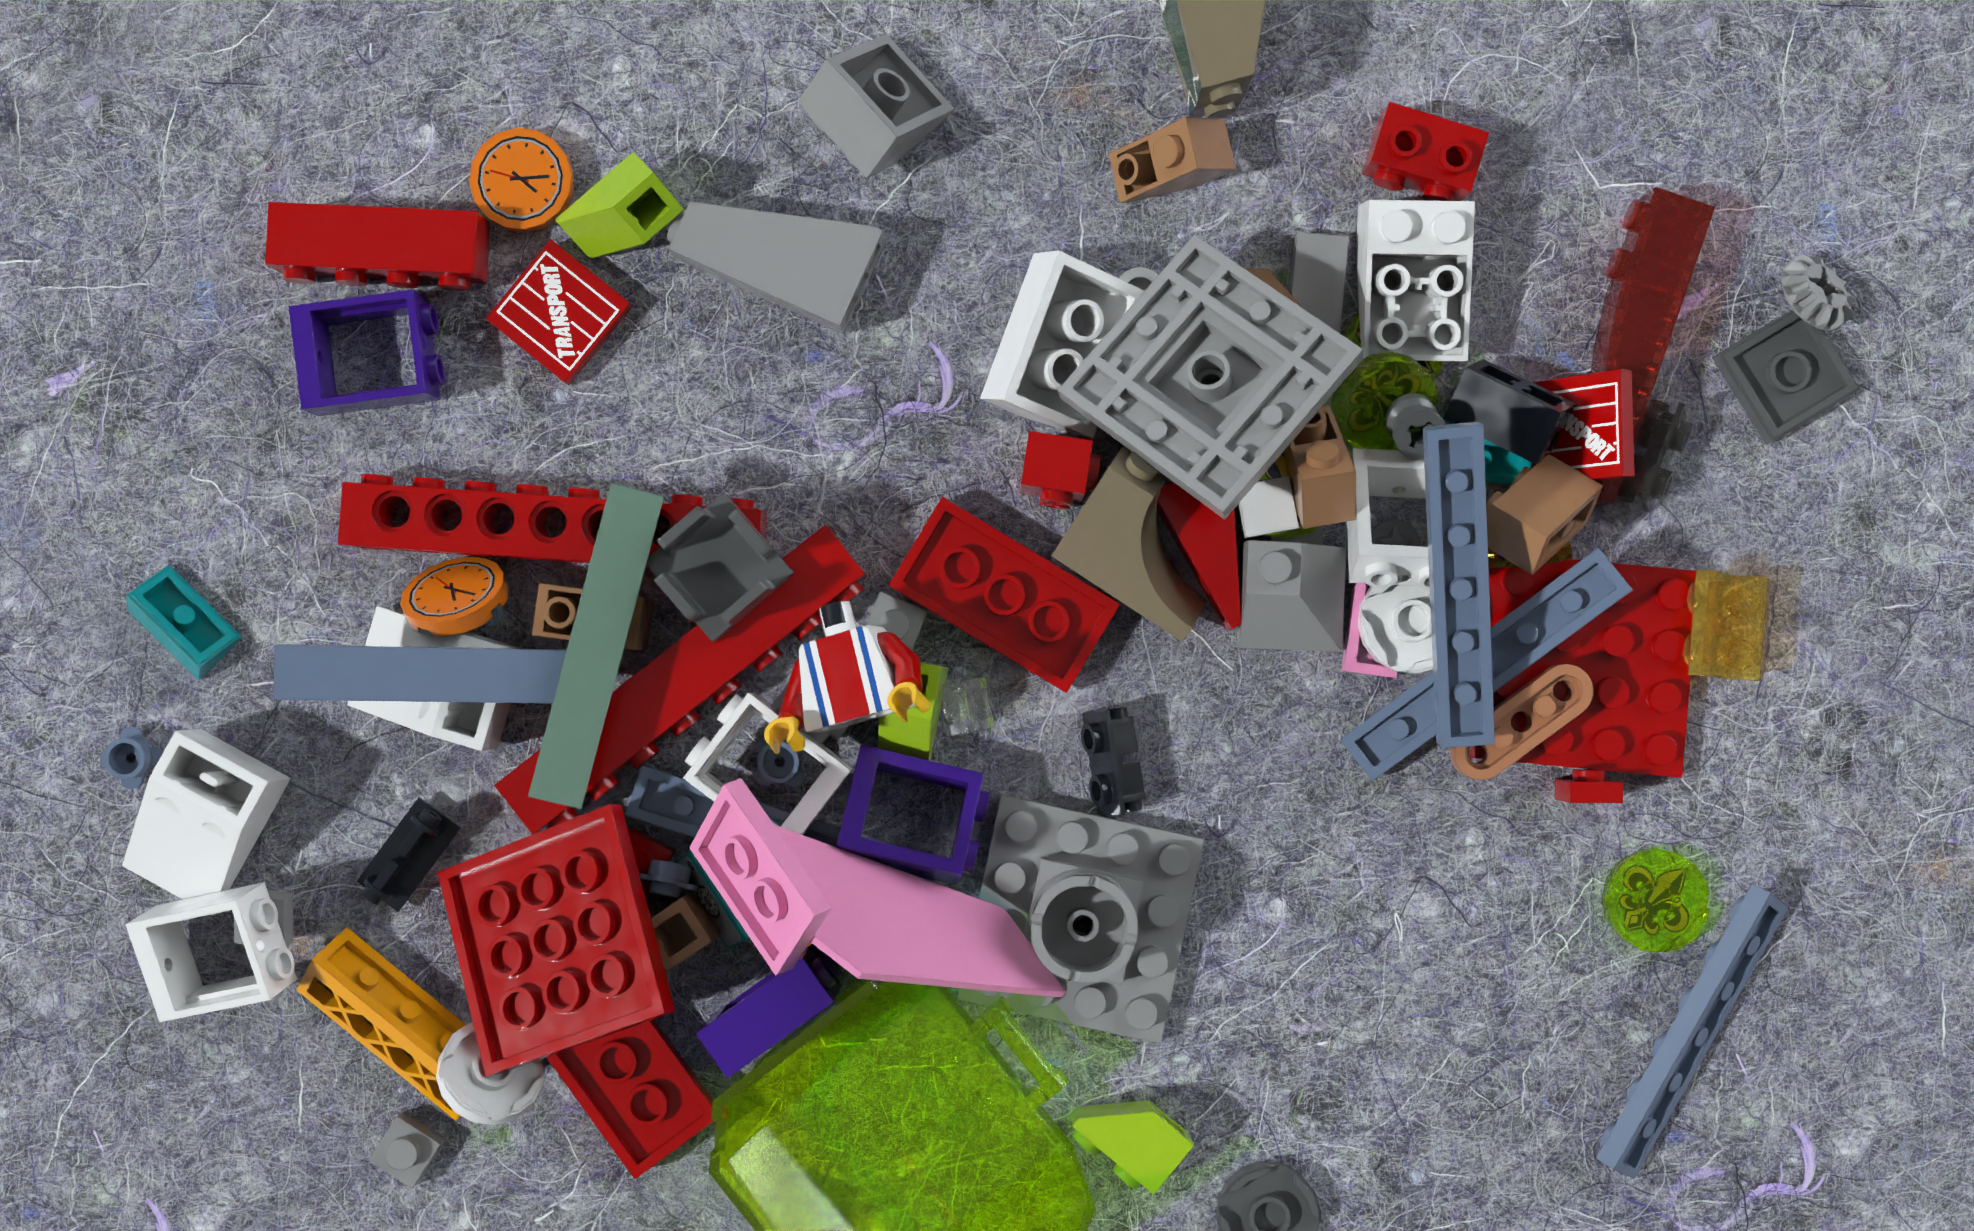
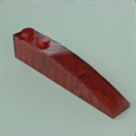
M1654 187L1638 200L1633 199L1624 215L1622 229L1628 231L1622 249L1619 247L1615 249L1606 268L1605 277L1610 278L1611 281L1605 295L1590 373H1597L1616 369L1632 370L1634 444L1715 209L1714 206L1658 187ZM1623 478L1596 481L1603 485L1595 507L1599 508L1614 504Z

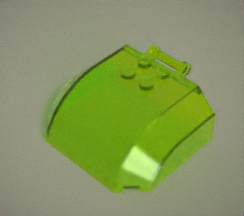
M860 979L840 994L831 1005L784 1038L713 1101L712 1121L716 1122L715 1148L709 1157V1174L755 1231H1087L1096 1209L1072 1143L1041 1106L1058 1094L1069 1083L1070 1079L1060 1067L1054 1069L1010 1015L1013 1009L1003 997L997 999L972 1020L946 987ZM994 1028L1038 1082L1031 1089L1028 1090L987 1039L985 1034Z

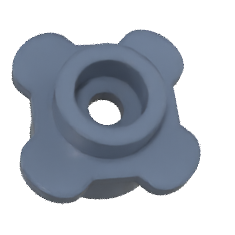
M127 727L121 731L119 739L111 742L102 751L100 762L109 774L121 779V783L125 788L136 789L143 785L144 776L152 768H155L163 751L159 747H152L143 738V732L140 728ZM130 753L136 755V760L133 763L128 760Z
M764 736L758 739L755 744V749L759 753L757 760L758 768L753 774L755 781L763 787H767L771 783H785L789 788L799 787L805 780V774L801 770V761L806 751L793 752L787 741H783L779 754H775L764 739ZM777 757L784 758V766L779 767L776 765L775 760Z
M652 859L648 873H639L641 881L650 883L648 892L651 894L679 899L681 890L698 891V886L689 884L692 869L680 864Z

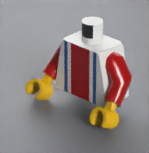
M850 601L836 602L819 608L826 637L800 645L799 659L794 663L779 716L767 725L764 731V739L775 754H779L780 746L786 739L793 752H800L805 747V739L799 730L804 726L806 732H829L893 713L903 722H907V710L917 707L922 713L927 712L931 704L921 693L923 686L919 657L898 636L887 632L884 627L866 625L856 628Z

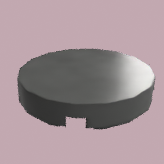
M1258 1161L1242 1166L1226 1180L1217 1197L1216 1221L1219 1231H1318L1319 1224H1321V1209L1314 1189L1299 1171L1282 1162Z

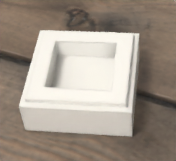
M1289 476L1257 482L1238 504L1244 538L1299 528Z

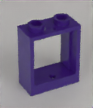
M415 290L288 306L301 410L317 416L441 400L439 385L445 384V369L441 356L435 354L433 334H438L439 331L438 316L433 303H428V299ZM408 315L417 385L337 395L329 325Z
M860 745L836 847L917 877L957 885L963 871L972 873L979 842L970 840L973 822H983L988 804L989 792L981 790L984 773ZM876 770L965 791L950 858L861 838Z
M811 944L805 949L793 969L777 976L772 971L712 1014L696 1035L724 1075L729 1078L831 1005L842 986L838 977L843 975L836 961L823 951L818 952L816 947Z

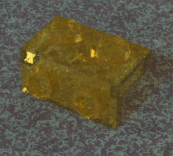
M1696 570V579L1689 587L1687 598L1689 611L1693 613L1692 633L1686 637L1684 643V660L1689 665L1688 675L1744 681H1761L1763 679L1770 580L1763 576H1735L1718 570Z

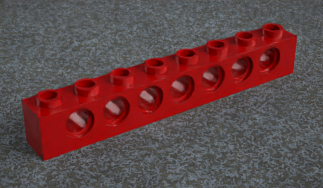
M361 474V483L342 482L338 545L364 549L590 563L597 538L596 525L603 515L607 499H599L600 490L588 488H568V497L550 496L548 495V487L540 485L517 484L516 493L496 492L497 484L491 482L465 481L464 490L445 489V480L413 477L412 486L393 485L394 477ZM673 494L671 503H662L659 517H666L672 528L695 507L699 506L704 509L707 506H703V497ZM731 498L763 537L766 538L767 513L761 509H754V500ZM405 500L410 508V516L405 524L396 527L392 521V510L398 502ZM457 503L462 511V520L455 529L448 531L443 524V513L447 507ZM510 507L514 513V524L508 532L499 534L494 527V517L500 509ZM562 510L567 520L566 528L561 535L551 538L545 530L546 518L550 513ZM651 544L648 557L660 547L659 544Z

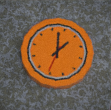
M513 128L496 133L481 145L471 163L469 184L474 202L491 222L512 232L539 231L550 227L556 222L555 219L570 205L575 186L573 184V168L568 156L554 139L534 129Z
M480 557L456 558L429 567L413 578L402 592L400 606L413 630L420 633V629L429 630L431 636L448 637L464 634L487 623L493 617L491 610L498 604L502 608L508 600L509 587L504 573L497 563Z

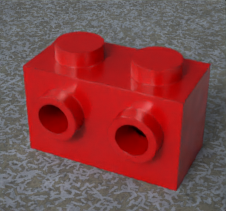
M1389 102L1379 116L1362 175L1374 178L1373 183L1383 189L1401 191L1403 188H1408L1423 193L1422 198L1426 201H1463L1472 191L1489 132Z
M1029 431L1020 494L1040 497V506L1053 509L1070 510L1072 502L1081 503L1085 491L1093 492L1098 480L1101 456L1091 454L1093 441Z

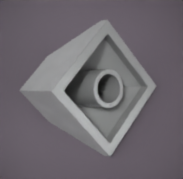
M1248 540L1242 543L1239 576L1241 625L1237 629V648L1342 652L1346 548L1301 542Z

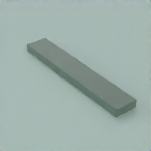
M615 483L610 485L528 797L582 809L664 496Z

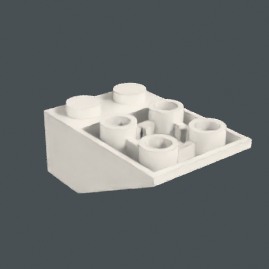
M1368 200L1358 205L1356 268L1361 348L1363 349L1362 360L1468 361L1475 201Z
M380 606L376 607L365 646L524 649L469 632L448 637L431 636L429 630L420 629L419 633L410 627L404 613ZM348 701L347 705L423 734L485 751L498 749L511 703Z
M202 729L175 731L149 777L122 866L183 900L229 890L291 778Z

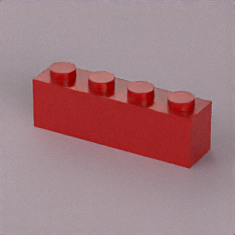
M268 202L265 264L282 273L283 280L299 284L316 283V276L335 277L336 283L348 286H367L369 278L387 279V285L397 288L413 289L419 287V281H437L438 287L442 289L467 291L470 290L471 283L487 284L490 222L478 211Z

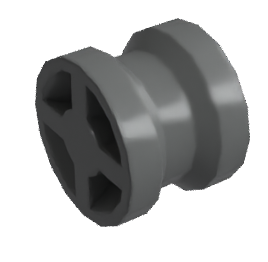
M1418 393L1405 394L1394 400L1389 405L1384 420L1387 432L1393 438L1397 449L1404 456L1413 459L1424 458L1423 427L1446 425L1433 402L1427 396ZM1415 428L1420 429V431L1416 433H1410L1409 431L1410 429Z

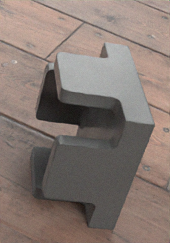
M725 492L706 508L695 507L657 540L660 547L648 557L646 563L656 576L654 581L681 613L689 621H694L712 642L720 639L795 574Z

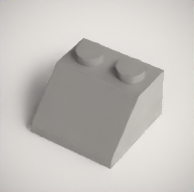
M887 34L826 59L798 100V103L812 117L816 126L831 138L846 155L848 161L866 178L896 164L949 117L954 110L951 104Z

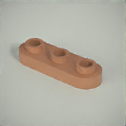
M1570 664L1548 667L1494 707L1495 744L1482 745L1484 749L1482 760L1477 763L1470 760L1468 751L1471 746L1450 748V758L1453 766L1460 774L1471 779L1487 780L1497 776L1588 708L1593 697V685L1590 677L1581 668ZM1558 681H1563L1568 687V694L1561 701L1553 694L1554 685ZM1516 712H1521L1526 718V725L1519 732L1515 731L1511 726V718Z

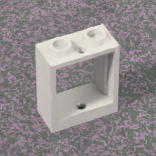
M1353 448L1350 457L1356 470V520L1346 522L1349 583H1365L1377 588L1391 585L1420 586L1430 590L1428 547L1372 544L1369 496L1426 499L1424 458L1413 459L1404 456L1399 450Z
M748 692L744 699L736 694L717 718L724 725L715 737L710 741L704 736L685 759V762L691 768L683 778L712 801H715L724 784L709 772L755 713L768 723L779 716L780 712L755 692ZM799 730L805 739L803 750L826 766L781 826L803 835L854 768L826 746L819 744L803 730Z
M265 882L156 905L125 924L159 1022L268 1001L297 980L294 970V958L286 947L278 923L277 908L269 897ZM232 910L254 975L203 986L181 921Z

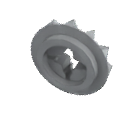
M1804 254L1794 258L1783 267L1781 284L1786 300L1792 310L1802 320L1820 330L1835 331L1853 317L1852 308L1850 307L1854 303L1853 296L1845 289L1847 281L1840 280L1836 275L1835 267H1826L1823 259L1819 256L1810 258Z

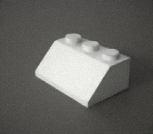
M1059 250L1034 253L980 399L1024 418L1087 438H1093L1097 425L1060 399L1058 389L1141 296L1144 290Z

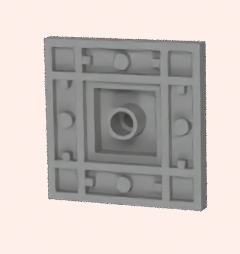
M1193 235L1060 386L1058 393L1060 399L1129 450L1134 451L1151 466L1225 520L1362 361L1363 349L1205 241Z
M1001 794L978 899L1005 908L1033 946L1039 960L1053 973L1066 993L1060 998L959 988L957 999L1161 1044L1204 839L1193 835ZM1086 915L1092 919L1091 926L1087 930L1078 931L1073 928V921L1078 916Z

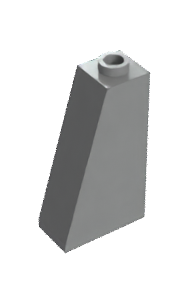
M691 201L685 213L678 214L672 220L667 233V241L671 242L668 249L676 260L842 334L846 331L886 242L883 230L874 226Z

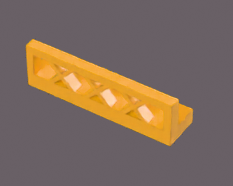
M346 927L312 958L296 990L457 1121L460 1115L455 1113L441 1096L436 1074L439 1056L451 1036L466 1024ZM320 980L324 985H326L329 989L332 990L333 994L330 993L317 981ZM363 1017H365L368 1021H370V1022L373 1024V1027H372L371 1025H369V1024L363 1019ZM402 1049L409 1053L413 1057L414 1061L410 1057H408Z

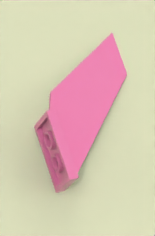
M742 778L723 785L689 847L775 976L793 969L811 942L858 979L1060 998L1066 993L1053 973L1039 960L1033 946L1005 908L776 826L772 823Z

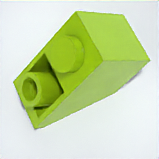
M632 152L555 220L591 259L645 244L684 209L653 171Z
M920 662L923 686L921 693L929 700L931 704L930 709L925 713H922L917 707L908 709L907 722H903L895 713L879 717L878 749L931 761L948 667Z
M1150 1100L1077 1106L1070 1114L1072 1127L1076 1129L1072 1135L1073 1138L1092 1155L1097 1156L1102 1151L1116 1163L1113 1171L1134 1190H1137L1142 1185L1154 1195L1194 1147L1190 1134Z

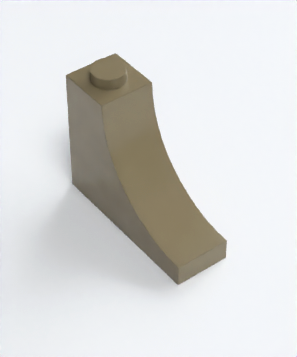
M1123 445L1051 556L1183 642L1193 629L1206 601L1194 593L1177 575L1170 565L1159 539L1156 519L1157 503L1161 488L1167 477L1134 451L1132 452Z

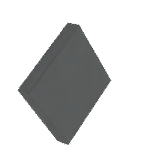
M1792 309L1712 357L1766 445L1775 442L1861 390L1826 332L1802 320Z

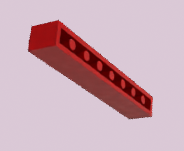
M826 524L782 558L795 574L720 639L712 642L697 625L612 692L584 800L590 796L594 802L598 801L619 784L614 776L626 766L631 764L637 770L641 765L651 760L660 752L656 743L668 733L672 732L677 738L689 730L701 719L696 711L711 699L719 705L731 697L742 687L737 679L749 669L754 667L760 673L783 655L778 647L791 636L795 635L800 641L822 624L819 608L834 602H851L865 590L860 582L868 575ZM540 749L494 785L532 835L578 817V814L573 809L574 807L528 797Z

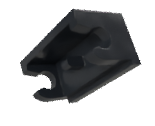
M1482 359L1465 367L1443 419L1453 424L1480 422L1484 427V439L1537 465L1542 461L1547 451L1552 452L1576 403Z

